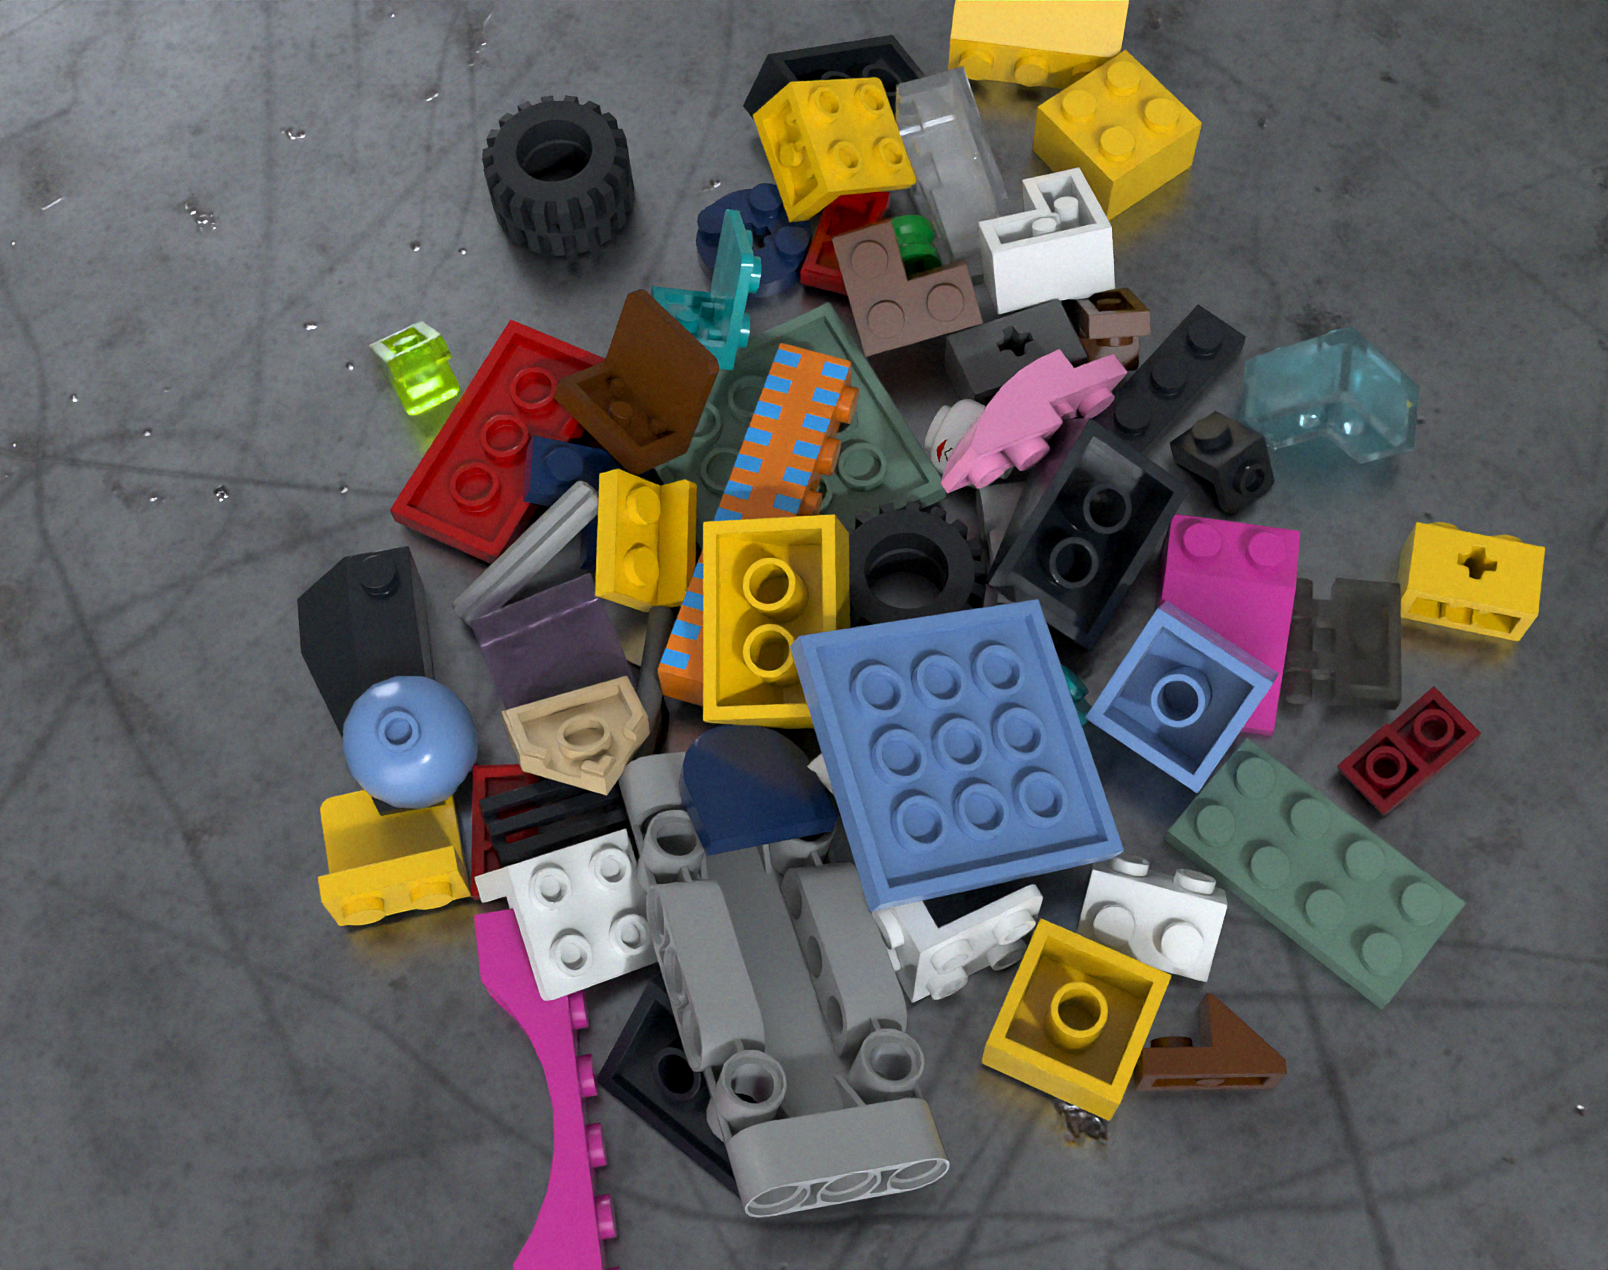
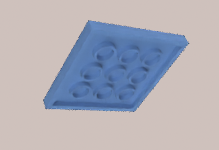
M1038 599L802 635L790 646L870 912L1109 860L1124 852Z

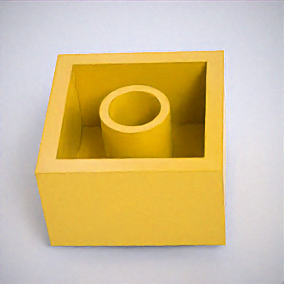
M1124 50L1037 107L1032 150L1054 173L1079 167L1108 221H1110L1192 166L1202 122L1127 50Z
M1040 918L986 1042L981 1063L1110 1121L1121 1103L1172 975Z

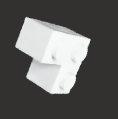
M1079 167L1022 180L1025 212L978 222L984 283L998 314L1038 306L1056 299L1060 301L1084 299L1092 296L1094 293L1115 289L1112 226Z

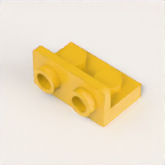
M621 469L599 474L595 596L646 613L654 606L672 608L682 605L695 571L696 483L684 479L660 486Z

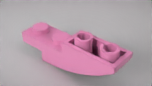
M1060 349L1038 358L1008 380L967 429L947 461L940 484L947 493L972 483L976 488H982L992 483L1009 468L1016 466L1019 471H1024L1032 467L1049 452L1050 447L1046 442L1063 424V419H1072L1080 415L1084 418H1093L1101 413L1113 402L1115 396L1111 391L1128 372L1114 354L1076 368L1072 366Z

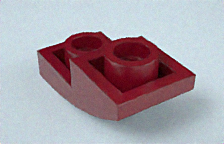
M1433 686L1390 725L1386 723L1338 764L1337 769L1382 816H1385L1479 739L1481 732Z

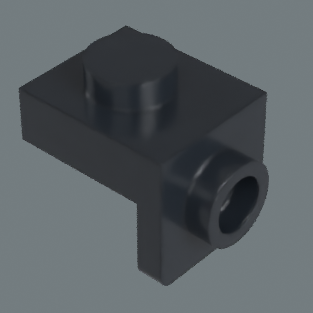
M1217 411L1197 421L1193 427L1169 443L1174 462L1214 483L1220 508L1229 514L1235 513L1274 484L1275 479L1264 435Z

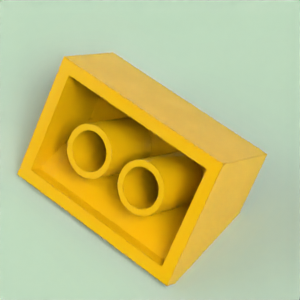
M955 0L950 36L948 75L966 77L972 80L984 79L1016 83L1027 87L1040 86L1065 89L1121 53L1129 0Z
M835 514L703 522V721L732 725H757L780 729L814 728L790 646L802 635L850 628L849 532Z

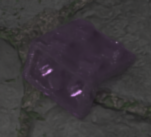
M590 573L470 621L473 633L506 710L623 676H628L635 692H637L638 685L600 597L595 596V583Z

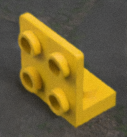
M877 77L789 82L753 114L790 223L808 221L840 195L908 189L916 183V177L882 81Z

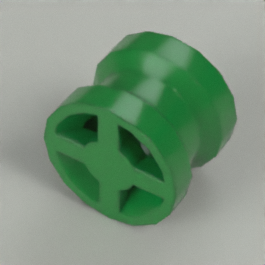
M903 215L892 219L907 275L941 266L939 253L931 246L934 241V231L932 224L927 218L920 215Z

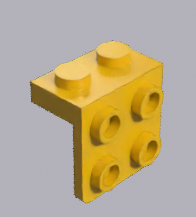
M365 790L330 797L322 803L320 814L329 874L318 877L321 903L340 927L370 924L381 920L385 916L414 909H434L444 906L452 900L471 896L453 794L445 800L446 805L380 816L371 796Z

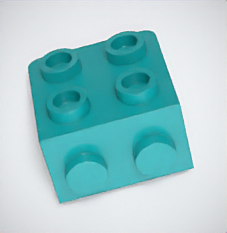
M726 209L710 292L652 286L650 294L716 357L719 369L733 370L737 348H746L750 333V314L745 311L748 293H757L761 279V258L753 254L752 231L745 229L739 210Z

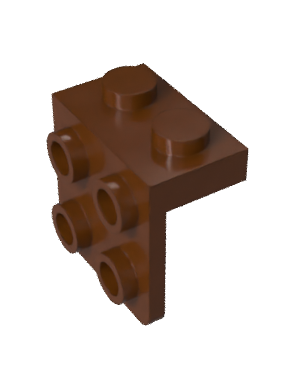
M639 289L629 293L626 297L605 361L559 379L554 398L630 474L637 476L687 453L718 375L719 363L716 357L647 291Z

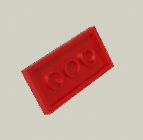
M510 319L391 507L390 512L394 521L492 564L522 535L539 507V504L523 502L527 446L532 437L539 436L577 444L585 430L554 398L559 379L605 361V358Z

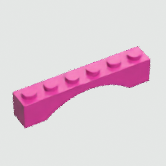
M514 909L474 915L481 982L491 998L517 1021L531 1040L545 1071L553 1107L554 1153L548 1189L533 1231L515 1260L513 1270H621L620 1266L609 1268L605 1239L617 1237L616 1218L611 1193L599 1195L596 1167L608 1164L602 1123L590 1124L587 1097L598 1095L596 1068L592 1053L581 1055L578 1029L589 1027L585 991L582 989L555 1000L544 1001L537 987Z

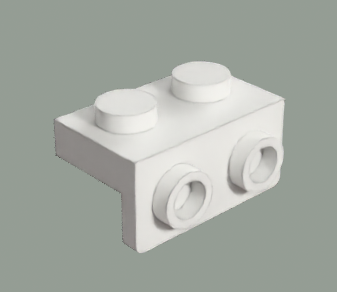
M1124 852L1112 859L1092 863L1090 879L1076 934L1159 970L1207 983L1228 905L1225 890L1215 887L1216 880L1209 875L1189 869H1177L1175 876L1149 870V861Z

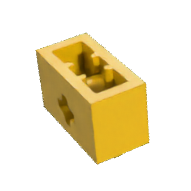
M1416 522L1400 552L1392 616L1519 642L1538 616L1545 547L1524 543L1521 539L1511 535L1486 536L1461 531L1455 525L1445 522L1429 524Z

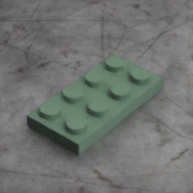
M1246 738L1171 826L1164 838L1170 845L1381 1010L1390 1002L1466 904L1456 894L1249 738Z

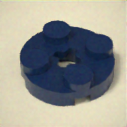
M761 183L752 189L734 191L701 210L697 219V255L700 267L711 283L726 209L739 210L745 229L751 230L752 235L764 237V248L755 250L752 246L754 256H760L761 279L757 293H748V297L762 298L778 294L794 285L800 279L801 269L812 243L811 226L809 220L789 222L776 185Z

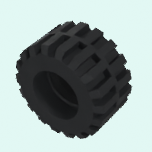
M552 95L541 97L542 103L531 105L529 101L517 106L518 113L515 115L506 113L498 120L500 129L490 130L486 138L488 148L483 149L482 153L483 171L498 223L503 230L508 229L510 238L519 245L528 241L529 249L537 253H542L545 248H551L553 256L566 255V249L577 248L579 254L589 251V243L593 241H598L602 245L611 239V228L620 230L627 221L625 212L632 211L634 203L633 191L635 190L627 139L623 129H618L617 119L610 112L601 114L600 105L590 100L581 105L579 104L578 97L565 95L563 101H554ZM558 170L580 171L577 175L562 181L547 182L539 180L546 174Z
M907 501L906 510H895L893 502L879 505L878 516L872 517L868 511H865L855 517V530L845 526L849 532L850 628L983 608L986 593L987 566L986 561H981L982 548L977 538L967 540L968 527L959 519L951 524L947 523V511L934 506L930 514L921 512L919 502ZM911 572L929 579L941 593L926 605L906 609L884 603L872 593L870 588L879 579L889 574Z

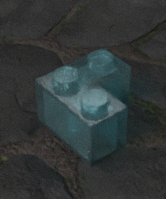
M1353 326L1344 329L1332 330L1325 335L1294 345L1282 346L1274 351L1247 359L1239 422L1264 435L1266 444L1273 450L1327 436L1361 464L1414 450L1420 386Z

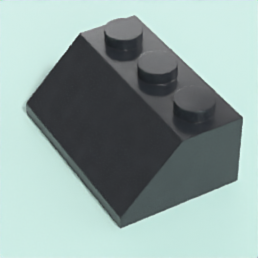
M661 972L648 982L597 1076V1082L740 1198L725 1143L712 1132L707 1122V1107L711 1096L704 1072H695L689 1066ZM735 1093L743 1101L757 1103L748 1095Z

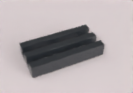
M546 779L479 800V810L500 869L628 828V814L625 807L622 808L619 801L620 794L616 784L608 795L591 791L502 820L498 818L586 791V789ZM604 805L607 813L507 844L505 838L506 836L534 827L550 825L565 820L566 817Z

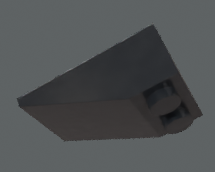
M893 35L768 54L743 104V107L754 120L753 114L789 82L877 77L882 81L904 146L951 121L955 114V111Z
M1091 418L1063 419V424L1057 429L1048 443L1050 447L1049 452L1034 465L1029 474L985 584L1014 603L1038 599L1046 623L1084 649L1092 651L1191 488Z

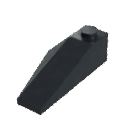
M409 546L345 556L297 599L301 654L342 738L344 722L354 702L372 685L395 676H423L433 680L424 586ZM371 796L380 816L419 810L415 808H396ZM444 800L426 808L446 805V802Z

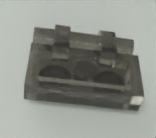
M1306 578L1296 579L1287 652L1282 679L1286 681V700L1293 704H1307L1311 702L1312 681L1325 680L1331 681L1330 705L1385 710L1397 709L1402 701L1400 583L1336 578L1331 587V600L1313 599V582ZM1314 628L1331 629V653L1313 651Z

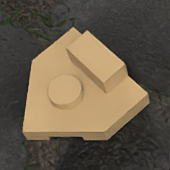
M628 676L501 711L505 732L522 771L603 795H608L623 773L624 767L630 763L650 734L648 716Z

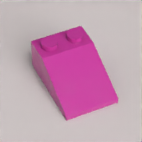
M1175 514L1167 527L1161 547L1154 613L1159 606L1169 601L1279 673L1264 698L1240 731L1272 736L1276 721L1296 590L1300 531Z

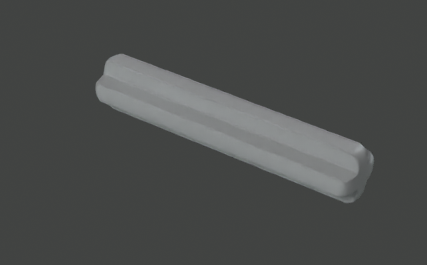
M576 482L454 600L452 608L457 616L470 627H481L598 514L599 493L586 482Z

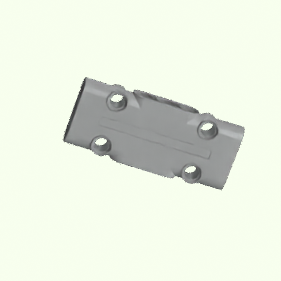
M686 752L640 757L627 764L618 779V784L640 855L636 866V878L641 888L648 893L647 920L650 935L689 1066L695 1072H704L711 1096L707 1107V1122L712 1132L725 1143L745 1213L758 1218L770 1217L900 1193L924 1187L944 1176L950 1168V1161L929 1104L923 1099L918 1085L925 1065L923 1052L918 1043L905 1033L907 1028V1011L903 992L879 927L872 917V912L869 911L858 871L850 861L837 863L831 846L837 829V821L833 831L707 856L679 792V778ZM876 1072H880V1073H882V1074H885V1075L888 1076L891 1080H887V1079H885V1078H882V1077L879 1076ZM735 1093L748 1095L757 1103L743 1101Z

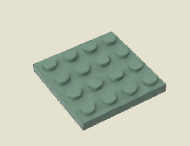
M830 302L748 339L746 348H737L733 370L719 369L687 453L651 469L660 486L684 479L696 483V549L699 555H701L703 550V522L713 521L780 342L852 361L851 386L859 388V398L853 419L850 424L841 422L835 439L841 440V449L832 476L822 474L816 492L822 493L819 515L835 514L844 527L855 530V517L865 511H868L872 517L878 516L879 505L893 502L895 510H906L907 501L919 502L921 510L946 498V491L940 484L941 476Z

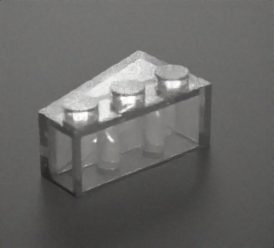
M962 66L896 85L895 121L916 177V183L908 188V192L918 215L927 218L932 224L934 241L931 245L939 253L941 266L965 259L974 287L984 284L978 222L1013 215L969 81Z

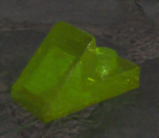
M422 320L369 345L373 356L398 400L409 415H416L460 392V385L447 361L452 358V355L443 336Z

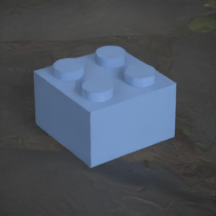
M1166 601L1157 608L1085 718L1198 793L1264 698L1279 673L1182 609Z

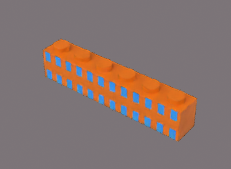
M780 342L713 521L819 515L822 493L816 492L822 474L832 476L841 449V440L835 439L841 422L851 423L858 403L859 388L851 386L852 361ZM703 550L657 670L662 695L702 707Z

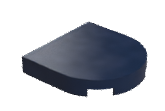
M732 724L712 728L692 742L685 753L681 767L679 792L707 856L833 831L838 815L816 772L807 767L811 763L810 760L794 742L780 733L765 727Z

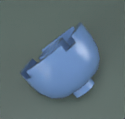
M395 676L372 685L354 702L344 722L342 750L351 776L370 796L396 808L423 809L447 800L458 790L457 787L465 780L468 772L472 771L473 765L477 760L478 730L470 709L448 686L423 676Z

